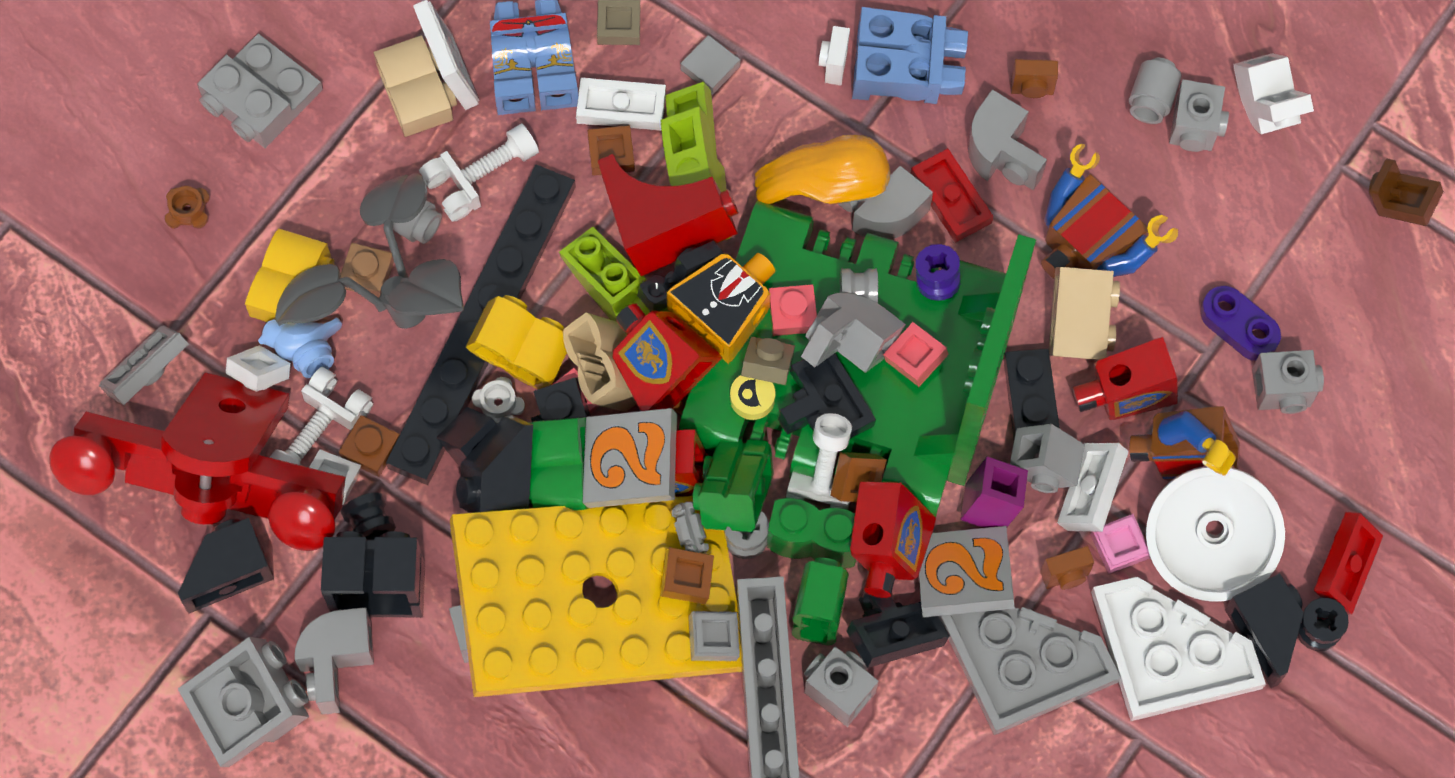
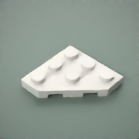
M1139 577L1093 587L1091 594L1110 656L1121 676L1119 685L1130 721L1261 690L1266 685L1253 643L1248 638L1237 632L1232 634L1209 621L1210 617L1180 600L1175 602L1152 589L1153 585Z

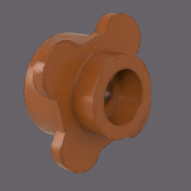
M181 186L173 188L167 193L166 199L169 212L165 215V222L170 228L175 229L180 225H192L194 228L199 229L207 224L208 216L205 213V205L209 202L210 196L205 189ZM190 205L191 209L189 211H184V206Z

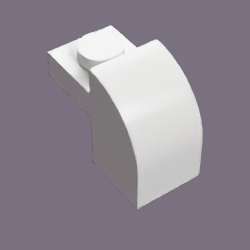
M1271 53L1233 64L1242 104L1250 123L1258 133L1264 134L1300 124V115L1314 111L1311 94L1294 89L1287 56Z

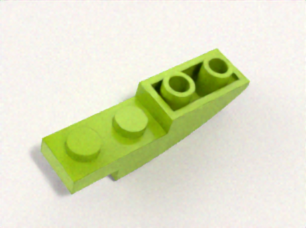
M703 81L665 95L667 118L660 121L670 185L690 184L712 176L721 192L727 190L725 168L717 159L711 90Z
M591 227L559 251L560 257L610 320L616 321L617 315L625 307L635 303L638 304L645 315L649 313V309L637 296L640 284L647 279L644 276H640L637 269L594 227ZM667 308L660 310L670 312Z

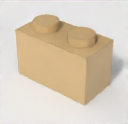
M1067 267L1055 268L1049 338L1050 356L1100 360L1106 358L1107 351H1114L1116 326L1109 325L1111 307L1117 308L1120 295V282L1113 281L1114 271Z

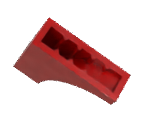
M614 154L598 160L624 249L640 276L675 262L677 257L690 247L696 246L698 248L713 240L715 243H718L738 234L732 216L739 214L733 197L728 189L721 192L712 176L685 185L657 186L632 178L620 167Z

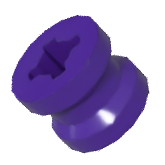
M942 244L930 245L920 251L915 260L919 292L926 298L934 301L951 298L958 292L961 285L960 258L956 251ZM934 268H942L941 270H936L935 272L930 271Z

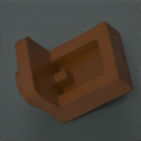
M1388 158L1384 161L1380 171L1372 176L1369 185V194L1373 199L1379 216L1422 226L1428 225L1444 192L1441 182L1401 174L1396 160Z

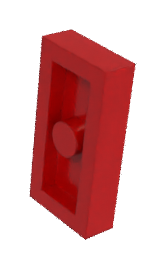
M948 148L911 167L910 174L933 192L931 207L955 243L992 224L993 214Z
M1345 512L1314 588V591L1321 598H1330L1339 602L1345 608L1347 614H1353L1383 538V535L1361 513Z

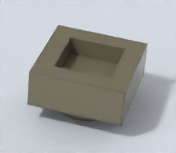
M598 0V45H640V0Z
M751 336L741 376L786 385L793 361L795 345L781 343L772 338L761 339Z

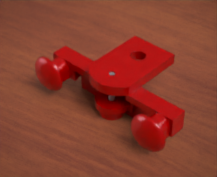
M206 372L165 431L86 411L75 425L73 436L58 440L53 445L49 455V464L54 477L62 486L74 493L81 495L102 493L113 483L115 468L125 470V483L174 495L175 501L181 506L182 516L192 523L202 525L217 523L225 517L227 509L269 519V524L276 537L287 546L301 551L320 549L323 547L324 537L334 536L335 519L343 506L346 479L344 476L259 455L287 411L290 393L270 388L255 392L245 387L238 380Z

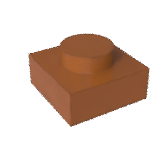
M1015 59L1011 76V94H1022L1027 98H1041L1046 95H1054L1058 79V61Z
M630 125L587 130L592 176L602 175L598 160L614 154L620 167L625 172L635 171Z
M360 415L339 450V455L341 458L361 465V469L380 477L400 434Z
M840 452L830 496L839 501L857 502L860 482H881L887 459L872 453Z
M1085 546L1045 559L1040 574L1046 589L1060 585L1062 590L1071 589L1087 580L1086 576H1089L1095 562L1089 547Z
M669 547L665 553L660 596L706 604L710 595L714 555Z

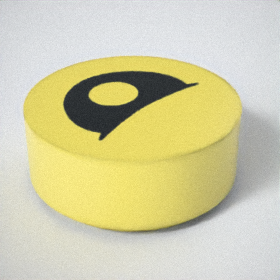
M740 375L735 379L730 389L731 406L742 418L749 420L763 418L774 407L775 387L772 382Z

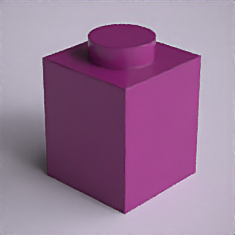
M986 456L965 483L960 520L983 528L1006 526L1007 528L1024 508L1028 470Z

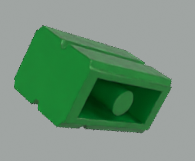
M741 439L738 442L720 441L717 444L714 455L705 457L703 465L704 482H697L693 491V507L695 510H700L701 524L705 529L726 530L727 527H730L732 531L753 532V529L756 528L774 475L772 449L768 441L747 440L746 443H743Z

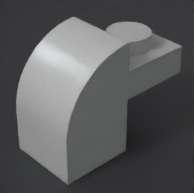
M994 90L989 93L974 116L968 142L970 161L977 173L987 181L998 169L1013 184L1025 185L1034 190L1043 177L1047 159L1017 141L1025 129L1029 111Z
M899 166L890 175L886 191L871 198L838 204L848 212L855 211L852 231L858 235L865 237L867 233L887 239H895L909 232L930 211L933 192L903 167Z
M835 293L827 297L816 319L807 331L805 337L810 341L801 357L816 367L838 351L866 373L885 359L883 354L897 340L906 324L884 307L866 297L852 293Z
M366 608L338 610L323 614L314 619L303 630L297 641L295 662L300 672L314 671V673L306 674L307 694L309 701H316L321 714L340 713L337 668L374 664L371 619Z

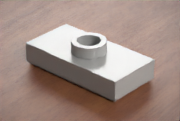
M164 325L160 326L100 382L99 387L107 396L125 405L144 386L155 383L163 375L164 367L189 344L180 333Z

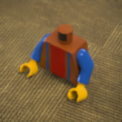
M1079 144L1072 149L1070 154V160L1073 164L1072 168L1065 169L1050 194L1044 219L1048 227L1045 241L1053 251L1041 261V265L1045 272L1053 279H1055L1056 267L1114 271L1113 277L1133 274L1158 251L1157 245L1160 242L1166 244L1175 241L1178 237V229L1172 228L1166 235L1161 237L1158 231L1159 226L1166 222L1168 217L1157 215L1149 221L1147 227L1094 176L1090 174L1084 178V171L1095 168L1100 161V156L1098 152H1095L1091 161L1087 165H1083L1079 160V154L1084 149L1085 144Z
M1224 406L1158 413L1153 418L1152 434L1131 435L1129 450L1131 461H1154L1162 478L1167 481H1172L1184 472L1207 466L1222 476H1225L1231 467L1239 468L1240 442Z

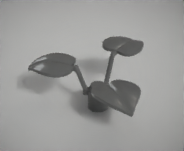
M420 174L402 175L381 183L364 197L360 206V216L367 225L378 226L384 224V232L399 275L391 277L383 283L381 296L378 298L350 277L340 278L341 273L336 265L315 266L296 276L283 291L277 304L275 315L278 326L285 323H308L329 316L343 303L346 296L345 288H351L374 304L378 312L387 309L395 324L402 329L418 325L426 315L464 311L461 294V276L456 265L446 259L431 260L415 267L408 277L393 233L394 223H406L413 220L425 205L427 186Z

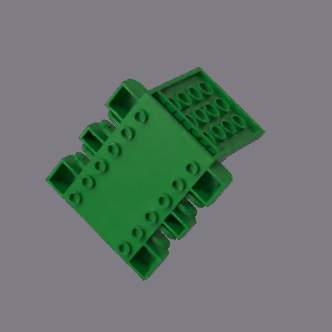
M756 201L735 261L743 267L756 253L764 255L776 270L763 284L768 291L769 288L813 284L818 315L827 297L840 293L841 268H850L854 273H864L868 268H877L878 304L906 324L900 335L914 322L947 347L949 355L920 387L893 368L885 359L865 373L838 351L835 353L876 419L874 427L851 438L848 446L840 452L872 453L887 459L882 482L902 483L936 517L947 481L962 486L965 485L1012 331L1036 239L1018 234L1006 273L960 260L961 285L958 292L946 300L934 301L926 298L919 292L917 282L908 280L914 267V256L904 254L897 276L891 275L898 252V241L867 233L857 263H850L856 239L846 237L840 248V257L837 259L824 255L831 238L830 232L820 230L813 251L806 250L813 230L814 217ZM934 268L930 271L935 272L936 270H939V268ZM770 308L751 334L752 337L761 339L772 338L781 343L795 345L791 365L803 360L801 355L810 341L805 337L806 333L773 336ZM750 336L729 364L721 359L690 391L678 430L695 429L706 453L714 455L717 444L720 441L738 442L739 439L742 440L748 422H752L755 424L750 440L764 441L767 427L782 431L777 439L774 451L775 457L783 460L786 458L793 435L798 436L799 439L792 459L789 478H791L793 472L814 477L819 454V447L813 441L814 430L808 424L787 435L778 421L779 411L794 403L793 394L800 390L790 371L786 385L773 383L775 387V404L771 412L765 417L757 420L745 419L739 416L731 406L730 389L735 379L742 374L744 358L751 339Z

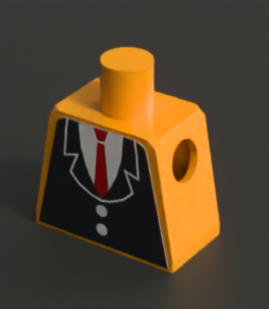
M756 253L743 267L728 254H721L667 292V310L677 314L723 357L722 359L729 364L770 308L771 294L763 284L776 272L775 267L760 253Z

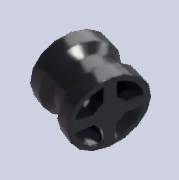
M379 492L368 493L354 498L340 510L344 521L351 524L352 531L362 533L367 540H375V537H382L384 533L392 532L396 529L393 518L385 514L384 507L386 503Z
M1318 598L1311 601L1303 611L1298 638L1303 645L1314 651H1327L1333 648L1348 628L1349 620L1345 608L1339 602L1330 598ZM1317 616H1318V617L1327 618V619H1325V620L1317 619Z

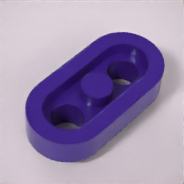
M1229 286L1215 287L1206 294L1200 309L1204 324L1247 359L1256 361L1260 353L1276 351L1281 340V330L1276 321L1238 290ZM1222 301L1228 302L1232 306V310H1222L1218 303ZM1252 330H1262L1266 334V338L1259 339L1255 337Z

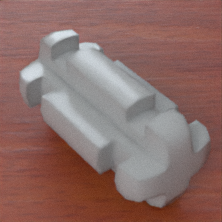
M691 501L677 504L672 510V516L677 517V522H674L680 546L685 547L687 551L706 554L709 546L707 543H703L706 535L701 524L700 514L695 513L693 502Z

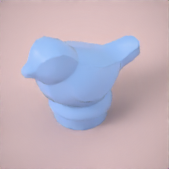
M335 318L324 324L308 322L285 323L278 326L276 320L273 319L265 324L258 342L274 348L279 357L292 361L297 371H300L305 378H311L320 367L323 366L326 369H330L333 365L332 348L327 343V340L341 329L342 322L339 318Z

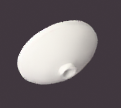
M1203 466L1182 473L1161 490L1149 512L1146 540L1154 566L1164 580L1176 590L1199 600L1212 602L1228 601L1233 596L1267 580L1271 576L1283 553L1285 526L1277 501L1268 488L1258 479L1232 467L1225 476H1222L1207 466ZM1211 521H1219L1224 527L1221 533L1212 535L1206 530L1207 524Z

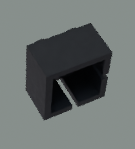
M354 531L339 532L336 534V537H324L321 592L330 612L366 608L369 617L423 618L425 563L417 538H410L409 534L397 531L386 532L382 537H375V540H367L362 533Z

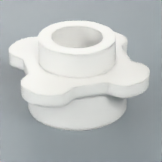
M499 377L487 383L482 389L476 390L472 396L473 405L481 408L483 413L493 418L496 423L503 416L520 415L525 408L524 400L516 397L512 388V382L506 377ZM496 399L503 401L499 406L494 404Z

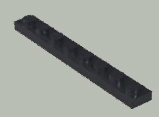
M535 165L464 306V311L461 312L386 462L389 470L429 485L446 450L436 437L467 408L488 366V362L470 352L466 345L488 301L497 296L503 298L505 295L521 299L576 188L574 179Z

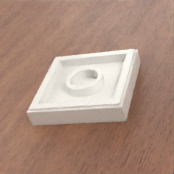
M424 0L413 5L442 78L465 110L478 105L480 100L451 31L430 1Z

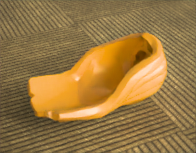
M842 135L823 143L801 145L774 158L755 173V187L758 188L756 191L757 200L767 204H772L795 195H803L828 204L866 199L886 191V186L890 180V166L886 153L874 139L863 135Z

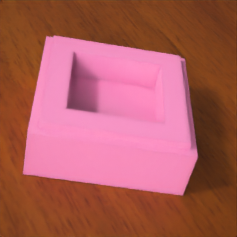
M1134 514L1105 524L1102 532L1091 531L1090 533L1108 574L1150 559L1147 542Z

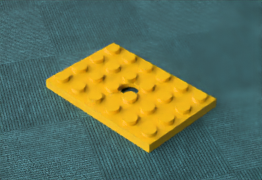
M693 496L675 497V500L595 507L587 510H572L565 506L452 514L450 528L473 696L482 697L742 672L738 605L724 530L704 528L706 538L703 539V543H707L709 546L706 554L714 555L709 599L706 604L660 596L665 553L669 547L685 550V547L680 546L674 522H677V517L672 516V510L677 504L693 502ZM695 510V513L700 514V510ZM593 576H602L609 579L616 588V601L609 607L597 608L592 601L584 598L582 592L583 583ZM692 611L737 612L740 657L737 661H691L689 615Z

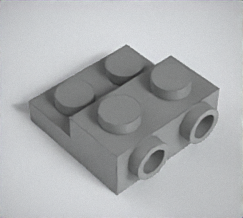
M259 33L233 59L226 54L197 83L202 96L199 101L209 113L215 117H219L222 114L232 122L231 127L242 139L247 142L254 139L264 148L323 90L322 84L318 79Z
M248 637L178 688L220 767L232 766L264 742H275L309 717L304 708V705L309 701L307 693L297 681H289L282 669V666L287 663L286 656L282 649L273 641L267 642L266 639Z

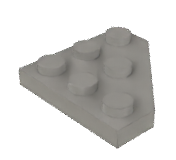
M1015 607V609L938 616L950 635L948 640L993 735L1114 685L1121 679L1101 636L1085 630L1080 632L1058 624L1056 619L1022 607L1019 609Z

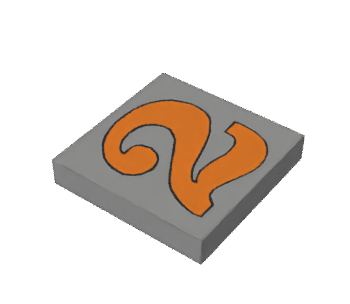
M672 408L586 417L583 504L585 506L595 508L675 500L677 413Z
M1006 526L932 533L919 573L923 617L1015 609Z

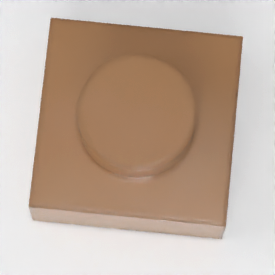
M351 243L340 278L350 277L379 298L381 296V287L389 279L394 264L392 253Z

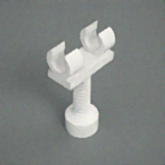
M522 123L506 132L508 139L505 145L503 144L501 147H498V150L495 149L494 152L491 151L487 156H483V158H480V161L477 160L476 163L470 164L469 168L465 167V170L459 169L447 151L440 154L439 158L428 161L420 168L419 172L429 189L440 186L449 177L453 179L460 191L449 195L442 202L445 208L443 210L452 222L464 218L473 209L475 211L481 207L479 196L471 186L472 182H476L483 175L486 176L487 173L494 171V168L497 169L501 164L512 160V157H519L525 162L539 153L536 142Z
M323 366L320 367L313 374L308 385L306 384L301 390L304 401L318 411H316L310 422L304 427L305 429H302V432L299 433L286 451L276 449L269 458L301 465V459L304 458L309 448L314 445V441H317V438L320 437L332 420H335L351 431L360 415L366 417L374 404L370 401L372 397L358 389L350 396L345 407H341L327 398L337 384V380L334 379L336 374Z
M828 413L817 418L813 432V441L819 447V454L814 477L793 472L786 498H795L803 501L805 498L831 504L830 508L848 510L850 502L839 501L830 496L834 481L832 475L837 452L842 451L848 446L852 430L851 423L845 417Z

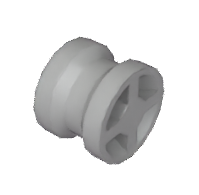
M841 268L840 293L857 294L878 303L877 268H868L864 273H854L850 268Z
M763 511L760 513L755 531L753 532L732 531L730 527L724 530L728 551L738 558L750 559L760 555L767 547L769 523Z

